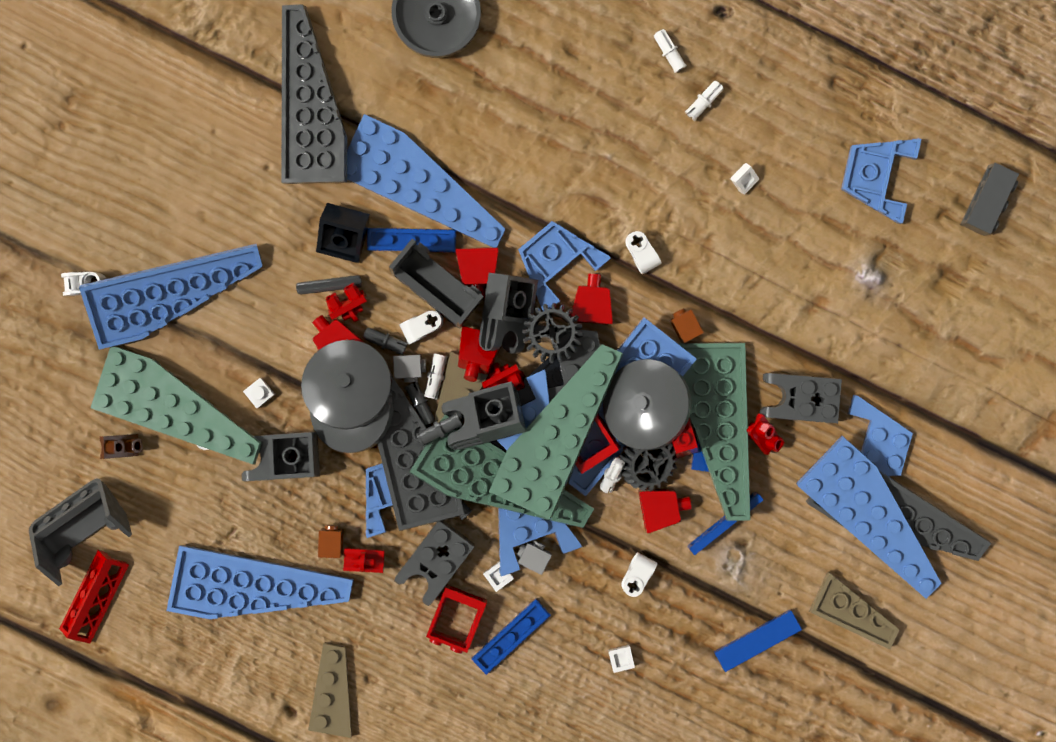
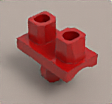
M351 283L344 288L348 298L342 301L336 293L326 297L329 316L332 320L342 316L344 321L352 318L354 322L359 321L357 314L364 311L361 304L367 302L366 293L363 289L360 291L355 283Z
M496 362L493 364L495 371L489 373L490 378L482 382L483 388L486 389L512 381L519 391L525 387L523 381L525 375L517 364L511 367L509 364L501 367Z
M758 414L755 423H750L746 430L749 439L753 440L766 455H769L771 450L779 452L785 443L776 433L773 425L762 414Z
M344 548L343 571L383 573L385 550Z

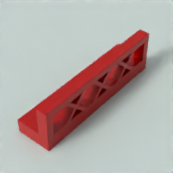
M97 551L59 628L66 638L91 643L129 566L127 562L113 559L104 551ZM112 565L120 567L117 574L109 577L108 572ZM108 584V592L99 597L98 592L100 588ZM98 604L100 607L98 613L89 616L90 608ZM89 624L90 629L87 635H79L81 627Z

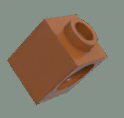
M683 308L673 313L674 318L669 320L682 344L704 333L692 310L686 311Z
M325 525V528L319 530L318 558H341L343 556L344 529H338V525Z

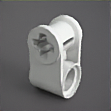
M635 231L627 236L626 246L642 275L662 264L644 233ZM633 236L641 238L642 241L639 242V248L637 245L632 246Z
M96 272L62 273L61 277L64 278L65 287L63 296L81 295L79 286L91 283L93 277H96L97 281L107 278L103 274Z
M428 311L399 324L408 344H412L440 329L444 319L439 312ZM430 315L438 318L435 322V327L427 322L430 320Z
M638 552L635 554L621 583L622 589L627 595L637 597L643 592L644 587L656 569L657 562ZM635 581L637 588H632L630 590V588L628 587V583H633Z

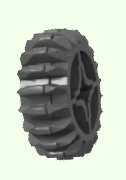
M552 303V309H548V305L543 304V312L538 307L535 308L537 316L530 313L528 316L532 322H524V325L530 329L522 330L524 335H529L523 341L524 343H531L527 347L528 351L536 349L533 352L534 358L538 357L541 353V362H544L546 356H548L550 364L554 362L553 357H558V362L561 363V355H565L567 359H570L571 356L568 351L577 352L576 347L573 345L581 346L582 342L576 338L583 337V332L576 330L582 328V323L574 324L579 319L578 315L570 318L573 310L569 309L565 313V305L563 304L559 310L556 309V303ZM552 317H559L565 320L568 326L556 325ZM545 319L546 328L534 335L538 323ZM550 324L552 326V329L558 331L555 337L556 343L554 342V339L551 338V335L547 336V334L550 333ZM572 332L569 342L560 348V338L565 336L566 333ZM536 341H548L552 344L554 350H547Z
M672 442L658 450L651 451L623 446L625 453L619 454L620 459L625 462L621 471L624 480L633 488H639L643 491L646 488L652 491L654 485L661 488L660 483H668L667 477L673 476L671 470L677 469L674 462L678 461V458L675 455ZM645 472H649L648 474H644V475H639V474H638V473L643 474V473H645Z

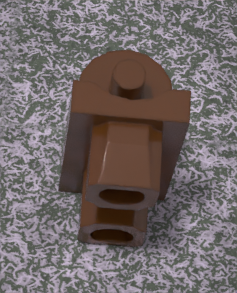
M138 434L100 436L102 446L100 459L139 456V452H142V440L138 439Z

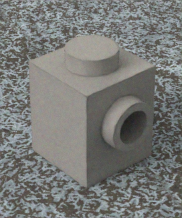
M421 355L393 356L394 378H404V382H418L417 377H423L422 373L426 372V359H422Z
M533 540V542H527L526 545L521 544L516 556L519 557V564L542 575L552 554L544 549V544Z

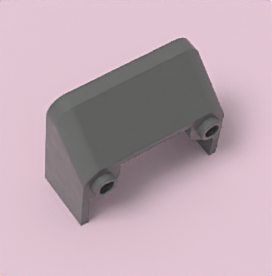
M411 239L389 266L391 274L460 329L483 300L482 292L473 285L470 287L463 285L431 259L428 255L430 250L420 242L417 245L416 241Z
M100 479L90 481L37 518L29 528L35 567L58 586L62 585L60 569L69 565L72 560V548L104 525L111 530L120 529L128 537L132 535L126 512L104 482Z

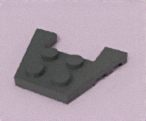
M537 325L534 335L544 330L546 326ZM550 326V333L547 334V336L551 335V338H553L556 343L555 337L558 331H555V329H552V326ZM576 330L583 332V337L576 338L582 342L581 346L573 345L576 347L577 352L573 353L569 350L570 359H567L565 355H561L562 362L559 364L564 385L549 388L550 402L600 347L597 331ZM572 332L566 333L565 336L560 338V348L569 342Z

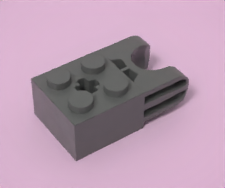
M496 273L488 274L479 336V345L483 350L495 351L502 345L509 353L518 354L523 351L525 346L523 339L526 335L522 333V330L527 329L524 325L525 321L532 322L528 315L530 313L533 314L538 280Z
M774 373L763 374V381L765 383L774 384L780 388L782 399L775 406L762 407L760 414L766 418L838 424L842 379ZM815 393L817 394V397H819V401L817 402V404L811 401L812 396H815Z
M512 381L468 393V396L447 401L441 407L444 415L451 417L456 413L459 418L465 419L461 429L448 436V446L454 450L526 432L519 393Z
M316 432L254 436L262 442L259 451L261 462L255 469L243 471L242 481L320 477L318 435ZM295 451L298 455L296 461L291 459V454H294Z
M438 521L396 575L394 581L397 584H404L413 575L425 577L428 582V589L422 600L425 605L429 606L473 550L475 543L446 521ZM446 545L449 553L441 554L438 547L443 548Z

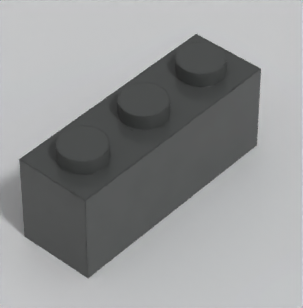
M997 163L988 165L960 225L983 236L994 233L999 225L998 218L1000 214L1006 210L1009 201H1007L1009 194L1013 193L1018 185L1017 177L1019 173Z

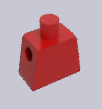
M498 248L456 249L462 284L475 286L482 292L483 298H485V285H487L488 274L496 273Z
M588 274L587 286H578L572 307L573 313L570 318L578 315L579 319L577 322L612 324L610 288L600 287L601 274Z
M320 315L312 322L319 331L312 338L318 350L330 343L341 340H355L365 343L339 319L329 323L323 315Z
M462 326L458 367L466 369L464 374L465 380L476 382L479 373L485 375L489 373L500 348L495 351L483 350L479 345L480 330Z
M674 489L638 490L646 533L681 522L679 512L692 509L690 497L677 498Z

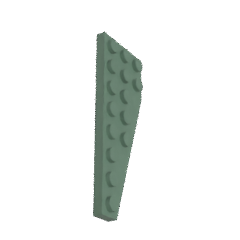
M745 343L679 344L697 358L683 376L691 395L690 420L726 521H750Z
M602 344L526 428V432H523L506 451L489 490L490 493L549 520L552 519L622 359V352Z
M117 346L110 347L90 407L91 409L250 464L256 463L262 442L234 423L226 414L220 412L199 393L185 385L155 359Z
M444 415L441 421L449 417L447 415ZM461 427L445 434V437L442 439L439 437L426 444L409 471L446 496L549 520L489 492L506 453L490 442L460 450L451 449L448 446V436L461 429ZM564 490L550 521L583 528L594 508Z

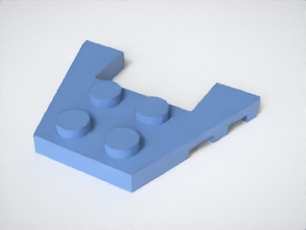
M922 139L852 145L848 155L841 190L894 222L902 224L907 204L885 199L894 155L917 159Z
M553 221L518 249L529 278L538 280L536 296L542 311H544L543 304H547L548 309H551L552 303L557 304L560 302L546 285V282L578 255L581 254L594 271L611 259L609 255L596 249Z
M545 369L526 378L536 398L521 406L526 428L550 403L547 372ZM522 433L501 438L497 441L508 450Z
M853 395L848 414L870 420L861 452L877 466L878 470L887 476H901L913 433L859 396Z
M382 463L366 468V537L369 538L386 532L380 509L392 506Z
M498 508L499 573L501 577L520 570L513 547L555 533L562 554L582 547L566 524Z

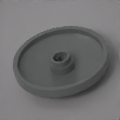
M393 0L392 21L399 38L409 49L425 57L443 58L460 52L473 40L480 25L481 8L479 0Z
M355 340L336 341L317 351L307 363L301 382L302 396L309 411L323 424L336 429H355L372 422L382 413L391 395L392 377L384 358L370 345Z
M651 359L633 361L619 369L615 373L603 400L604 419L610 432L624 445L640 450H655L673 442L686 427L691 412V395L682 375L670 365Z
M392 394L382 413L372 422L362 427L347 430L329 427L320 422L310 412L313 428L318 437L327 446L336 451L344 453L366 451L383 439L391 425L393 417Z

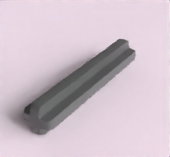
M356 275L299 282L296 284V290L298 294L302 295L342 290L351 283L361 287L362 279L361 276Z

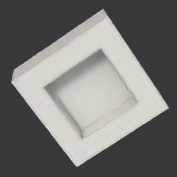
M745 163L730 179L738 191L745 195L759 180V177L752 167Z
M262 377L243 391L256 408L261 407L275 395Z
M500 561L483 573L496 592L514 579L511 573L500 576Z
M630 645L608 650L613 673L635 668Z

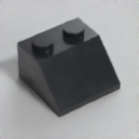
M327 203L319 221L316 252L359 263L367 235L370 214Z

